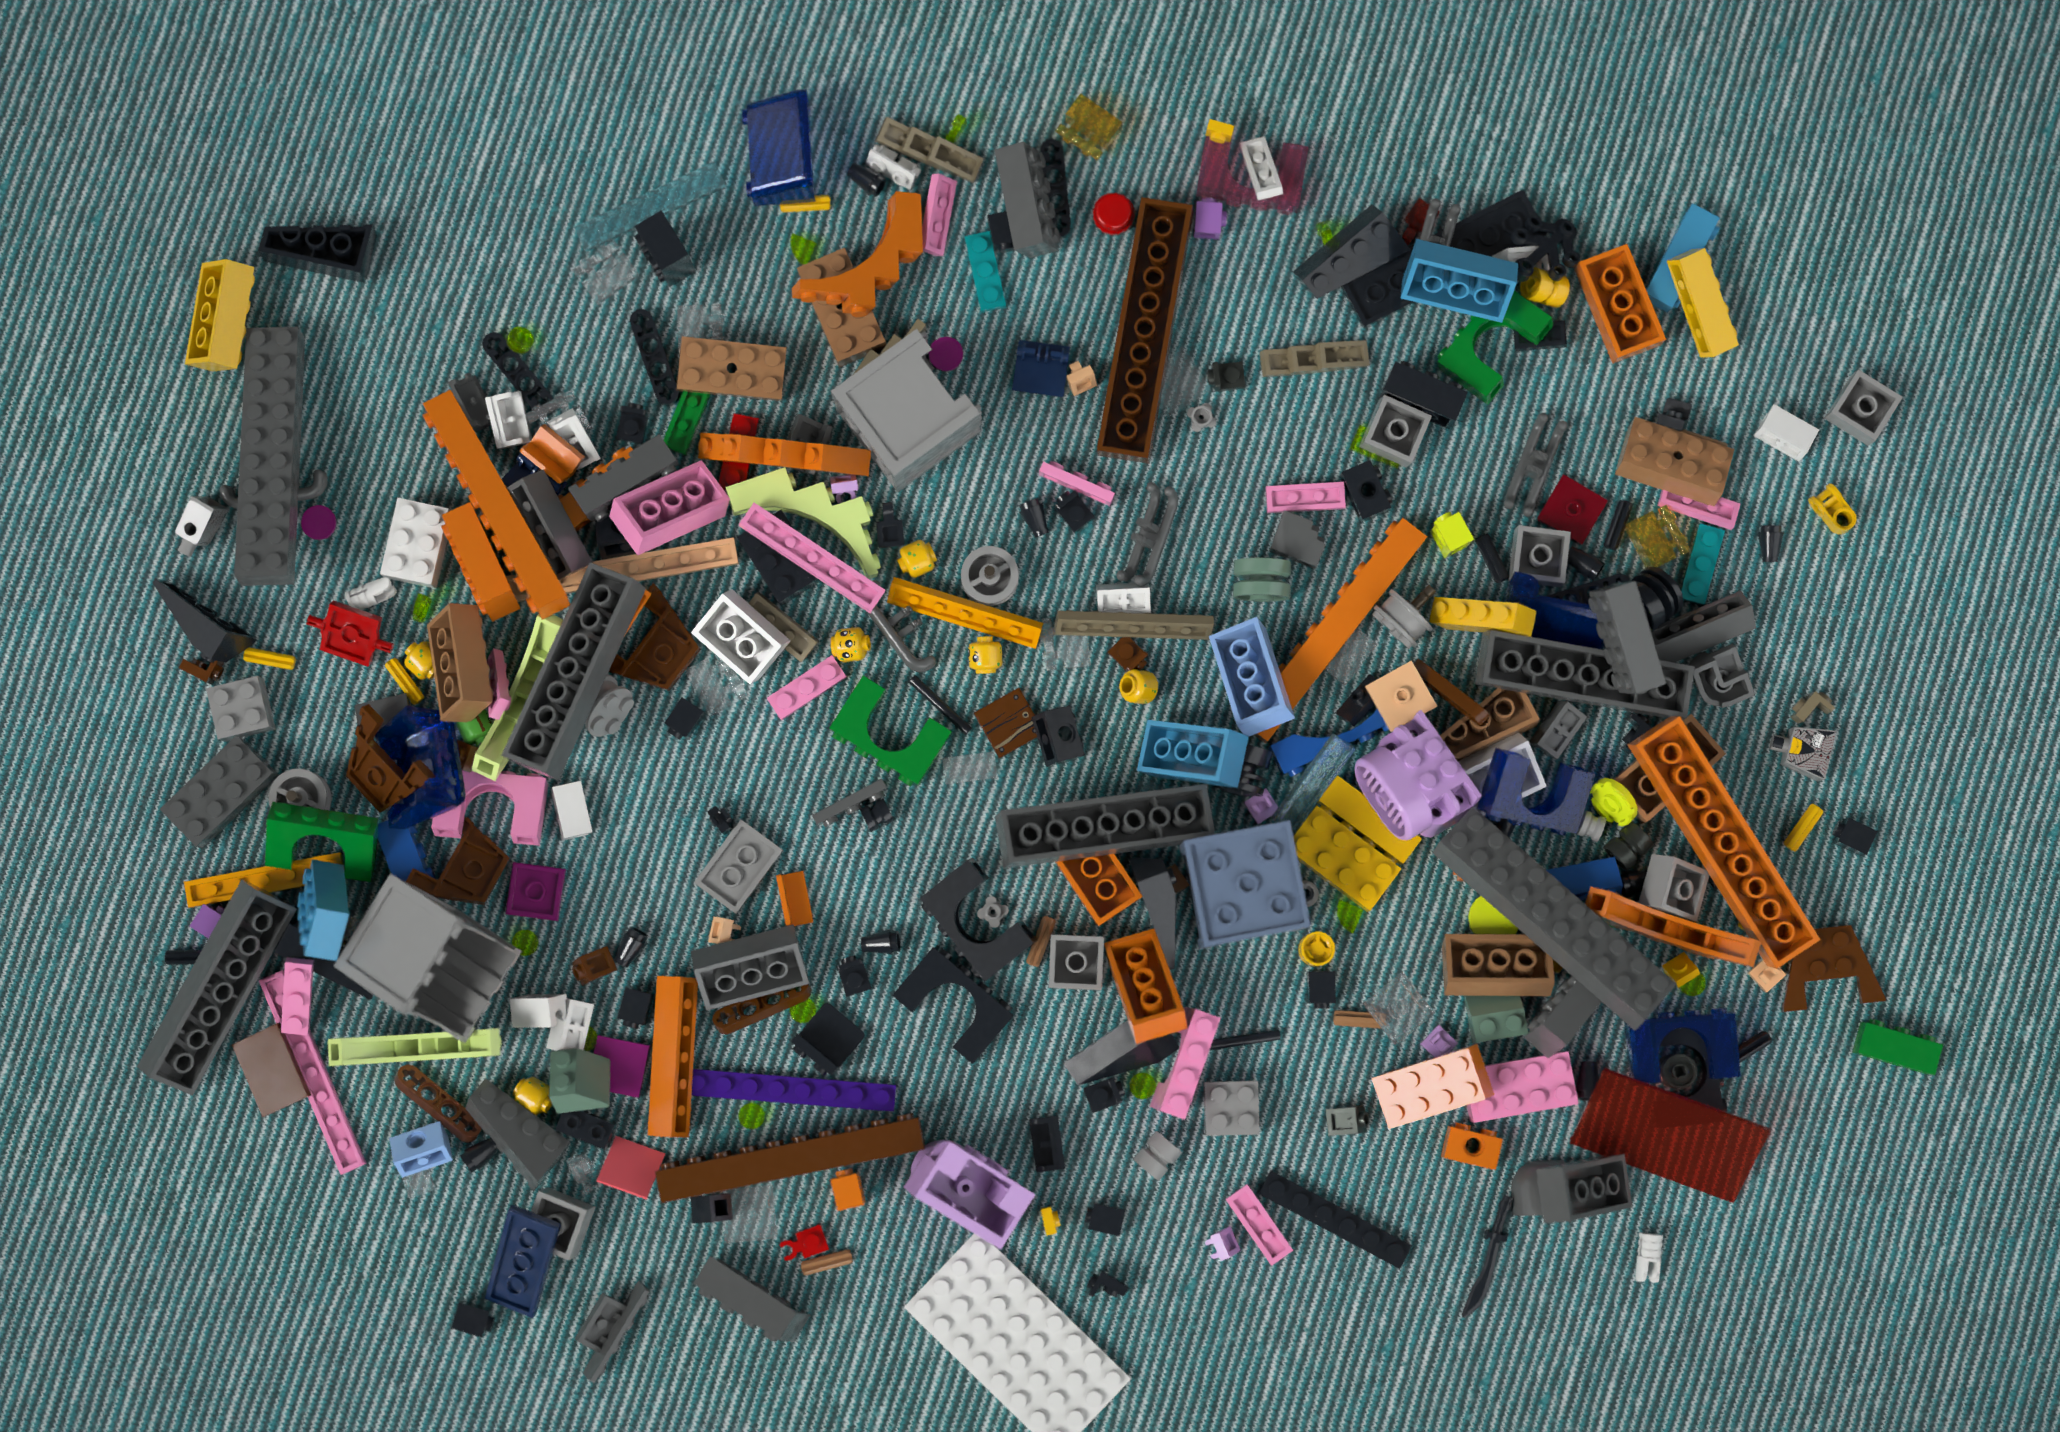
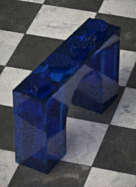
M1495 748L1481 792L1482 796L1477 805L1479 810L1486 813L1485 817L1498 822L1501 821V818H1505L1508 823L1522 826L1523 822L1528 823L1529 827L1544 831L1545 827L1551 828V832L1564 836L1566 832L1577 834L1596 774L1583 767L1560 763L1552 791L1546 800L1535 807L1526 808L1522 801V786L1531 759L1517 752Z
M1727 1008L1711 1009V1014L1701 1015L1700 1010L1684 1011L1685 1016L1674 1017V1012L1658 1013V1018L1648 1019L1647 1017L1636 1031L1624 1022L1630 1084L1661 1083L1659 1065L1660 1044L1670 1031L1681 1027L1693 1030L1704 1041L1707 1050L1709 1079L1741 1077L1735 1013H1727Z

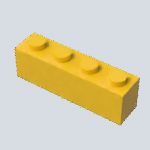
M1691 249L1667 260L1666 262L1699 356L1715 357L1738 346L1737 332L1730 321L1729 309L1726 302L1723 301L1720 283L1714 275L1711 266L1712 260L1706 249Z
M1434 597L1429 622L1448 630L1471 632L1494 630L1531 637L1537 611L1518 603Z
M1338 775L1317 801L1321 805V809L1331 816H1336L1342 821L1341 824L1352 832L1356 831L1363 837L1362 839L1373 848L1377 847L1384 852L1383 855L1395 864H1404L1422 840L1418 835L1406 841L1394 836L1384 825L1366 797Z

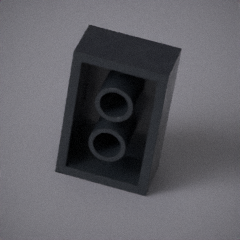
M662 210L634 226L638 233L634 236L646 260L650 262L660 283L666 281L670 288L696 272L689 254Z
M1395 361L1378 400L1383 395L1389 396L1431 415L1430 422L1450 430L1457 420L1468 392L1464 391V387L1456 382L1449 381V383L1439 380L1440 377L1432 372L1425 371V373L1415 370V366L1409 362L1401 361L1398 363Z
M782 510L773 514L792 527ZM746 531L737 537L780 606H783L821 582V580Z

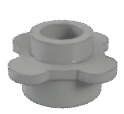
M1203 403L1202 406L1190 407L1188 409L1187 416L1191 418V428L1193 431L1200 432L1202 428H1212L1215 426L1216 419L1212 417V407L1210 404ZM1200 415L1204 416L1203 420L1199 419Z
M990 896L986 899L984 907L977 911V915L980 919L988 921L991 927L996 928L1000 925L1001 918L1008 914L1009 909L1006 905L998 903L995 897ZM994 909L996 912L991 914L990 911Z

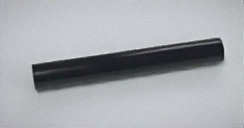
M916 675L909 680L908 683L965 736L971 731L972 727Z
M1278 1029L1213 1039L1209 1051L1281 1040L1280 1031Z

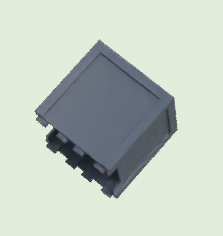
M1290 821L1184 840L1180 844V856L1184 857L1199 939H1197L1199 950L1210 948L1214 945L1287 931L1295 932L1311 927Z

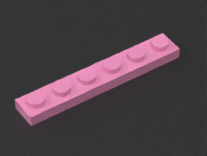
M756 503L752 504L739 523L741 528L869 613L872 612L886 591Z

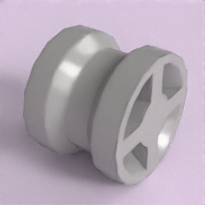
M1585 811L1580 821L1577 835L1582 837L1587 835L1591 837V840L1598 842L1604 830L1606 818L1602 816L1595 817L1592 815V812Z

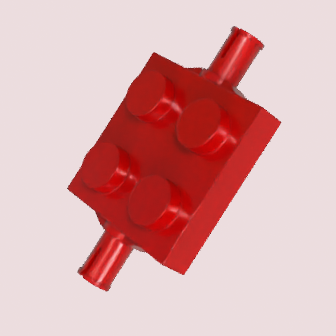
M333 600L329 604L325 619L311 614L308 616L306 625L321 629L322 640L319 649L321 651L369 667L376 649L391 654L394 648V643L380 639L379 630L382 617Z

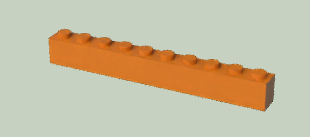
M451 389L422 403L426 411L422 416L429 429L435 428L437 433L434 434V438L440 449L445 447L448 451L445 457L452 469L457 467L460 474L456 475L460 485L463 489L468 487L471 492L468 498L475 510L480 508L483 515L479 516L485 529L491 528L494 533L491 539L497 551L503 549L506 556L502 557L509 572L514 570L518 577L514 578L521 593L527 592L529 598L526 599V602L532 613L538 612L543 620L569 607L570 602L566 592Z
M1402 518L1399 523L1394 520L1384 532L1388 535L1383 543L1377 541L1369 551V554L1372 555L1371 559L1367 564L1362 561L1353 572L1357 577L1351 584L1347 581L1337 592L1341 596L1335 605L1330 602L1321 613L1324 616L1321 623L1318 625L1314 622L1305 633L1309 637L1303 645L1298 642L1289 655L1292 657V660L1286 666L1283 663L1280 665L1279 670L1292 710L1428 537L1406 519ZM1280 725L1257 733L1255 736L1266 744Z

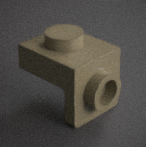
M1814 691L1805 699L1801 697L1793 705L1792 710H1794V713L1790 718L1799 724L1805 721L1816 706L1825 714L1831 713L1835 707L1831 704L1832 700L1826 694Z

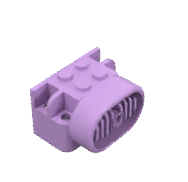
M1422 710L1416 713L1412 721L1405 725H1399L1393 732L1383 737L1375 750L1361 757L1355 763V776L1361 791L1387 829L1401 840H1410L1418 834L1424 837L1438 835L1458 823L1477 804L1482 796Z
M936 1140L925 1145V1150H920L916 1154L911 1166V1176L904 1186L915 1198L999 1249H1002L1035 1196L1034 1193L1008 1177L1009 1171L994 1160L985 1157L968 1144L963 1147L950 1140Z

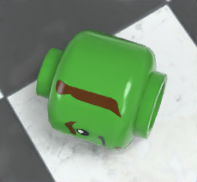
M485 709L472 721L456 722L464 742L471 745L476 744L477 747H480L493 725Z

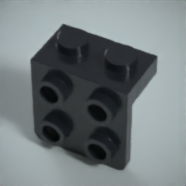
M825 1003L801 1032L797 1033L791 1040L795 1045L792 1050L803 1059L806 1056L810 1057L815 1062L813 1067L823 1076L827 1073L833 1076L864 1039L865 1034L830 1003Z

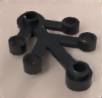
M1530 215L1524 223L1525 228L1529 232L1536 233L1541 231L1551 233L1552 235L1550 237L1531 235L1524 228L1518 227L1510 236L1511 241L1516 245L1539 246L1527 258L1515 261V263H1518L1517 281H1527L1533 274L1534 265L1546 254L1548 255L1550 267L1548 271L1549 277L1554 281H1560L1566 274V268L1559 261L1558 243L1562 244L1564 253L1562 262L1567 268H1574L1580 261V256L1573 250L1572 241L1577 236V230L1569 220L1558 219L1555 223L1542 222L1541 218L1537 215Z

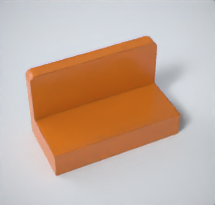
M546 424L539 428L531 442L520 449V453L541 470H544L547 475L559 484L573 476L585 458L583 454Z
M804 871L776 875L786 926L794 924L795 927L814 923Z

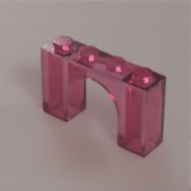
M1205 136L1196 196L1201 197V200L1212 198L1226 201L1227 205L1236 207L1241 206V204L1252 205V209L1265 211L1267 208L1276 209L1277 213L1283 215H1292V212L1297 213L1305 174L1308 146L1283 142L1278 167V176L1283 194L1258 200L1253 188H1247L1238 184L1229 172L1228 157L1231 141L1217 143L1210 140L1209 136Z

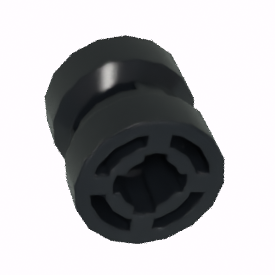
M884 798L876 801L873 808L865 806L860 809L870 832L877 830L880 823L888 825L894 822Z

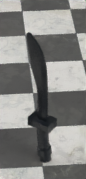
M1504 1194L1498 1204L1499 1209L1492 1231L1485 1229L1484 1239L1490 1238L1486 1260L1480 1275L1469 1293L1462 1312V1317L1464 1318L1471 1315L1483 1302L1494 1271L1500 1241L1507 1242L1508 1233L1502 1232L1514 1199Z

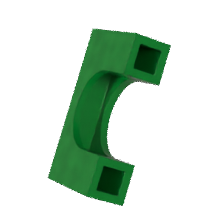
M1516 291L1513 292L1502 323L1471 315L1469 324L1457 331L1454 336V342L1449 348L1447 346L1444 347L1437 357L1438 367L1441 372L1462 385L1467 391L1487 405L1503 388L1504 381L1503 376L1484 364L1476 356L1474 347L1478 338L1491 328L1507 327L1516 330L1520 335L1537 345L1553 327L1550 315Z
M863 675L829 727L830 731L834 732L831 737L843 745L848 741L856 746L853 751L865 759L869 755L878 760L876 765L887 773L891 769L900 774L898 779L911 787L914 783L919 786L949 740L952 731L929 717L919 735L909 747L893 752L879 748L870 739L868 723L872 713L885 695L886 690Z
M272 802L266 826L265 866L291 870L297 854V840L307 835H322L334 840L342 847L345 853L344 873L346 879L371 882L376 865L379 818Z

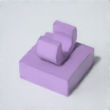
M847 474L830 477L832 494H835L838 504L842 503L841 495L845 492L850 494L851 500L856 498L855 490H858L856 475Z
M1266 788L1262 797L1253 796L1244 802L1257 825L1280 811Z
M1437 1025L1420 1043L1433 1057L1449 1053L1458 1044L1440 1025Z
M1230 1226L1211 1235V1238L1205 1242L1206 1246L1214 1244L1217 1252L1210 1255L1212 1259L1220 1257L1222 1261L1241 1251Z

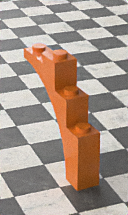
M896 191L888 200L887 220L884 231L873 254L856 268L840 275L822 279H799L792 287V298L801 299L802 302L807 303L815 302L816 300L826 301L829 305L842 303V313H850L853 317L868 315L876 306L875 288L878 290L890 289L899 280V262L911 263L923 253L921 194Z
M700 433L698 444L699 459L869 476L871 451L866 449L714 433Z
M1590 887L1585 905L1615 928L1639 933L1653 941L1677 946L1691 954L1754 967L1761 944L1756 939L1694 923L1642 905L1614 892Z

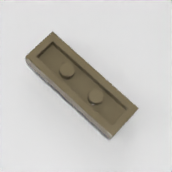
M757 592L749 602L756 611L791 640L784 649L800 662H803L818 644L819 640L760 592Z

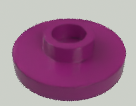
M940 337L930 346L932 350L929 351V359L936 369L948 372L956 369L961 364L963 348L956 339Z
M322 505L308 508L301 519L302 530L308 537L314 540L329 538L337 526L335 514L329 508Z

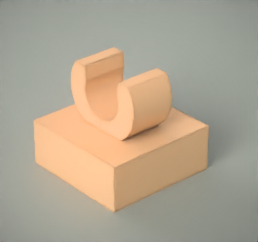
M1079 361L1069 365L1071 374L1067 375V380L1073 396L1097 386L1095 374L1090 365L1082 368Z
M713 917L708 942L720 944L735 940L730 937L731 931L733 929L741 930V926L733 924L734 920Z
M1763 959L1747 972L1764 992H1768L1786 976L1780 967L1777 969L1768 967Z

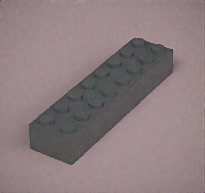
M591 562L589 563L501 756L517 765L559 781L646 588L631 577Z
M1489 630L1482 634L1475 684L1664 718L1680 716L1681 719H1686L1695 666L1659 660L1666 684L1637 694L1619 693V690L1615 689L1612 683L1611 676L1613 670L1611 664H1608L1605 659L1604 650Z
M1206 784L1001 810L995 816L1003 869L1177 846L1184 840L1215 835Z
M241 879L137 1065L146 1076L193 1096L297 910L296 907L285 899Z

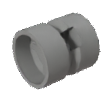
M1155 1131L1147 1141L1148 1148H1141L1133 1160L1159 1181L1168 1171L1167 1164H1173L1182 1152L1159 1132Z

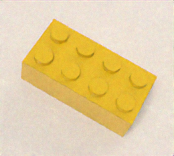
M228 259L202 263L185 365L212 372L238 368L242 358L240 351L242 339L246 334V315L250 310V291L255 282L253 266Z
M1317 805L1293 835L1298 861L1366 912L1372 910L1402 869Z

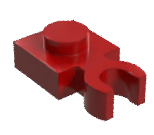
M821 1224L795 1233L798 1241L784 1240L779 1244L780 1247L789 1245L792 1248V1254L785 1256V1261L794 1259L798 1252H802L805 1259L829 1250Z

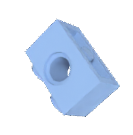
M440 1121L389 1138L393 1163L402 1178L453 1161L449 1136Z

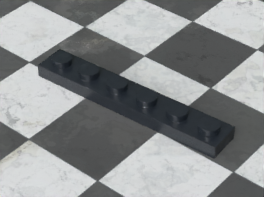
M1271 1170L1258 1193L1398 1269L1402 1267L1412 1245Z

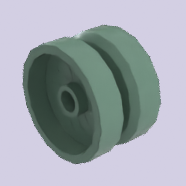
M1243 558L1234 560L1233 575L1240 579H1246L1234 583V599L1252 602H1276L1290 599L1291 585L1280 580L1286 579L1291 575V561L1277 558Z

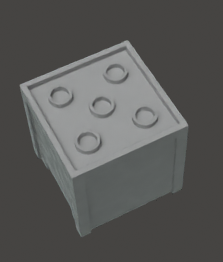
M915 329L831 390L837 412L863 447L871 451V458L897 493L981 433L979 427L982 425L980 404L974 406L966 394L955 401L951 398L932 372L934 367L926 358V355L932 350L928 345L927 333L925 331L920 333L918 329Z
M390 874L337 959L334 967L404 1015L409 1013L415 1017L419 1016L430 1021L458 1040L466 1043L475 1029V1023L480 1015L484 1014L489 1007L491 997L494 992H498L503 984L502 979L508 969L514 966L522 951L456 907Z

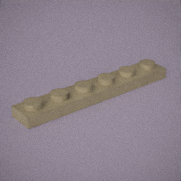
M1066 610L1057 611L1054 630L1055 635L1210 640L1209 636L1212 634L1214 627L1213 616L1200 614L1177 615Z

